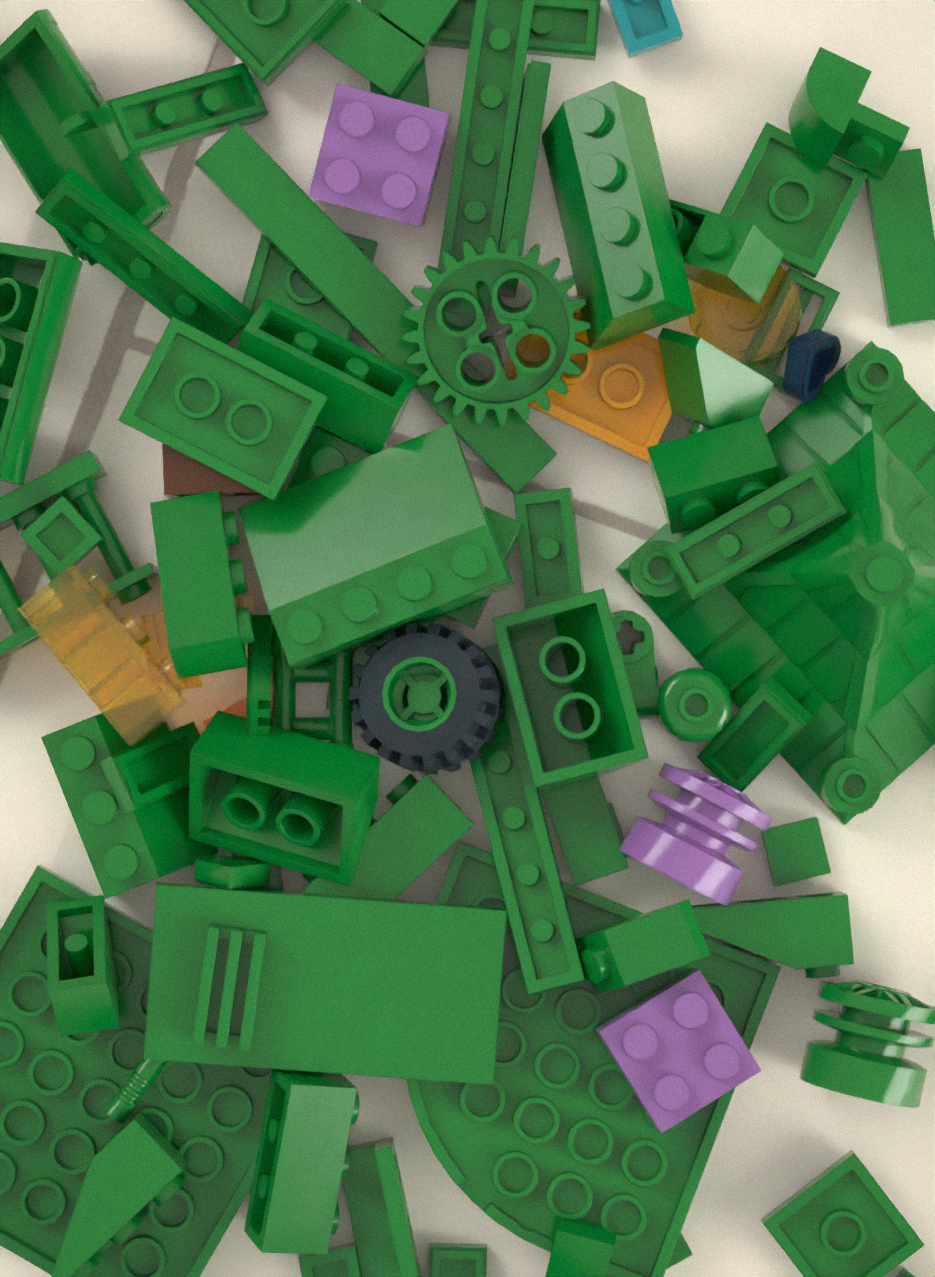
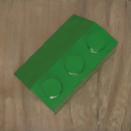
M604 588L491 618L533 782L538 791L544 792L593 779L649 758Z
M156 694L92 716L41 737L105 899L192 865L197 856L216 855L219 853L215 846L188 839L189 786L123 815L101 767L100 761L170 731Z
M217 710L190 751L188 839L350 887L355 877L377 803L380 757L269 725V735H249V731H246V718Z

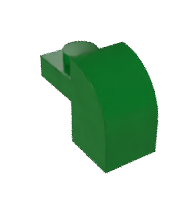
M822 47L819 48L789 111L788 123L792 138L807 158L824 169L834 154L884 178L903 145L910 127L858 103L872 71Z

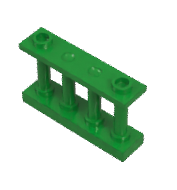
M90 450L0 497V531L13 524L17 531L27 529L46 511L45 507L55 503L61 496H64L71 504L75 503L81 515L104 538L98 545V548L115 581L85 596L72 571L63 578H59L37 554L64 608L34 623L0 560V609L14 633L0 641V660L116 598H119L121 604L125 605L153 590L149 581L159 576L156 566L148 562L135 569L95 494L99 489L95 481L107 474L97 455Z

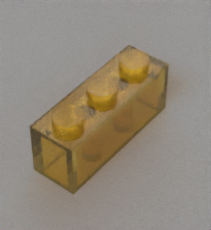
M72 564L20 606L18 610L129 746H135L189 702L181 691L189 684L185 678L177 676L175 667L168 658L158 663L144 645L152 639L130 612L121 618L107 600L115 595V593L93 567L84 573L79 566Z

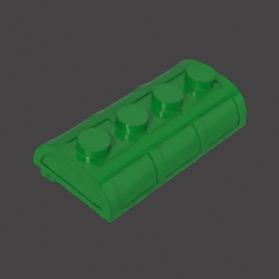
M48 9L35 11L0 45L1 143L40 204L71 167L147 229H152L171 211L172 204L158 186L141 157L123 162L120 161L97 110L105 100L97 89L96 83L89 72L85 70L68 43L52 13ZM57 230L73 257L81 258L82 261L88 260L91 266L98 264L95 259Z

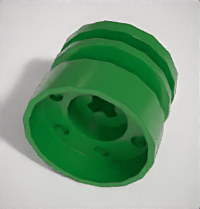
M858 980L841 983L821 981L818 996L842 1004L841 1013L814 1009L813 1019L824 1026L837 1030L835 1040L807 1041L799 1078L812 1085L857 1098L902 1107H919L927 1069L916 1062L903 1058L905 1047H933V1037L910 1030L909 1028L911 1021L935 1024V1007L923 1003L908 992Z

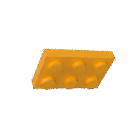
M581 309L574 312V317H582ZM586 330L575 333L576 338L588 343ZM642 332L598 350L589 348L588 353H572L571 358L582 367V372L580 375H571L565 372L561 375L569 387V392L563 395L550 388L547 391L551 402L549 410L546 411L540 407L535 400L529 402V407L648 464L650 460L647 447L658 444L672 415L659 340ZM528 334L519 340L517 350L525 360L538 362L546 358L550 352V346L541 335ZM509 355L504 369L507 377L512 379L517 376V371Z

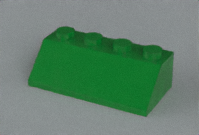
M612 81L564 101L541 137L571 269L576 277L577 295L585 296L587 300L586 305L581 308L583 318L589 319L591 322V328L586 330L589 348L598 350L693 314L696 311L645 97Z

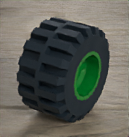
M415 622L405 624L406 631L399 633L395 629H391L385 632L382 636L386 642L381 646L371 643L364 651L370 657L366 665L362 666L357 663L352 675L359 678L358 687H349V700L356 703L357 707L356 711L350 713L354 725L361 727L364 732L360 735L368 746L377 750L379 756L413 772L414 770L424 774H438V770L453 772L462 769L461 762L465 760L474 762L483 755L478 749L485 742L491 745L498 735L492 729L496 721L503 722L505 712L504 709L499 707V699L505 698L504 685L497 680L496 676L500 673L495 663L489 660L485 655L486 652L458 631L454 629L453 631L449 630L441 624L430 622L429 627H424Z

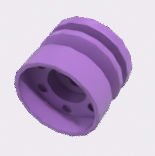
M664 762L658 776L680 787L675 799H672L651 788L647 796L667 812L664 821L660 823L636 816L619 850L681 884L728 906L744 875V872L735 863L724 856L729 845L745 851L756 852L759 844L737 833V830L742 820L761 830L767 831L773 818L764 814L746 794L700 770L694 771L677 768Z

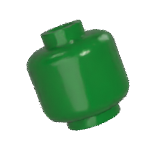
M698 668L677 671L664 680L659 688L656 706L658 722L667 734L680 741L698 743L710 740L724 729L730 719L732 701L727 686L720 677L712 672Z

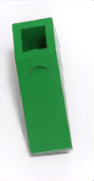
M669 199L688 279L712 290L759 305L784 253L754 224Z
M141 1111L91 1159L51 1277H87L100 1263L93 1255L108 1240L118 1247L142 1224L136 1214L146 1204L153 1200L160 1207L185 1183L178 1174L186 1166V1159Z

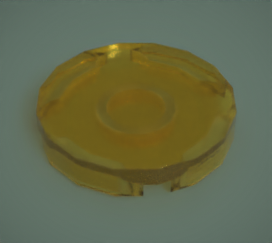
M780 264L759 305L712 290L698 282H694L691 294L696 312L688 315V319L694 336L702 338L746 366L763 365L783 354L789 346L790 339L797 336L803 316L801 295L789 272L783 269Z

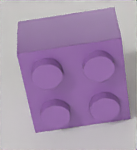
M336 84L308 197L411 225L424 226L453 114Z
M690 969L595 1028L649 1119L660 1133L668 1130L761 1071L699 969Z

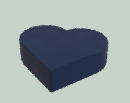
M815 329L790 339L783 379V390L787 396L802 402H809L819 394L824 384L825 376L836 367L841 354L840 340L836 335Z

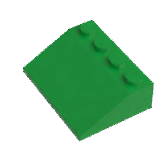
M452 423L281 491L276 502L264 498L238 509L272 622L289 666L299 670L383 637L382 634L391 629L396 631L405 629V624L423 622L515 585Z

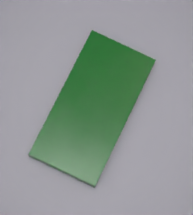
M158 882L156 884L143 1059L493 1085L507 910L506 908L242 888L229 890L215 886ZM209 925L267 933L250 1051H242L234 1047L220 1048L205 1043L203 1045L192 1044ZM219 939L206 1028V1030L217 1031L230 940ZM242 942L229 1030V1033L241 1035L253 950L252 943Z

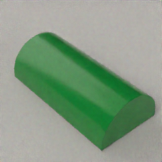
M0 242V481L23 486L83 262L60 251Z

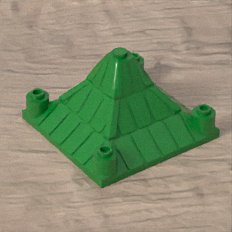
M872 341L823 384L819 394L809 402H802L766 434L778 464L780 482L813 462L820 461L848 511L846 514L694 600L689 595L664 548L697 529H690L672 535L667 522L615 569L699 665L720 677L729 690L732 702L739 709L772 677L813 716L779 754L842 825H846L857 814L864 813L872 808L879 799L880 793L935 744V412L904 379L903 366L897 356L887 349L877 347Z

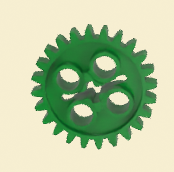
M490 234L486 240L485 251L478 252L471 240L466 239L463 242L464 257L460 260L448 249L442 252L443 263L446 267L443 272L430 265L425 267L424 273L432 283L430 288L422 285L413 286L411 293L423 304L421 307L412 306L405 308L403 316L417 322L418 327L403 332L402 340L419 343V348L408 355L406 360L408 364L425 363L427 368L419 376L417 382L419 385H424L435 380L439 384L433 398L435 403L442 401L448 395L456 398L453 415L458 416L469 404L475 406V421L479 424L484 419L487 409L495 410L500 425H505L508 409L516 408L521 418L526 421L529 420V402L535 400L540 407L547 411L551 408L550 398L547 393L550 388L563 395L569 392V387L561 376L563 372L571 375L581 374L582 367L571 358V354L588 353L589 344L576 338L575 333L590 329L591 322L586 318L574 317V312L586 305L587 300L585 296L568 297L567 292L575 284L576 277L573 274L559 280L557 279L555 273L561 261L558 256L548 261L545 265L538 262L540 244L536 243L526 255L519 253L517 236H512L506 250H498L493 234ZM514 278L524 281L531 290V299L522 307L513 308L507 306L500 299L498 288L503 282ZM479 281H484L488 286L497 321L500 324L510 323L512 327L506 332L505 344L517 371L515 378L511 379L506 375L496 338L493 335L484 337L482 334L487 329L488 315L476 288V284ZM457 297L469 300L476 310V318L465 326L452 324L444 314V305L447 301ZM528 334L541 335L547 340L550 352L541 361H527L521 357L517 350L519 340ZM477 352L486 354L492 359L495 372L485 380L472 379L463 369L462 362L466 356Z

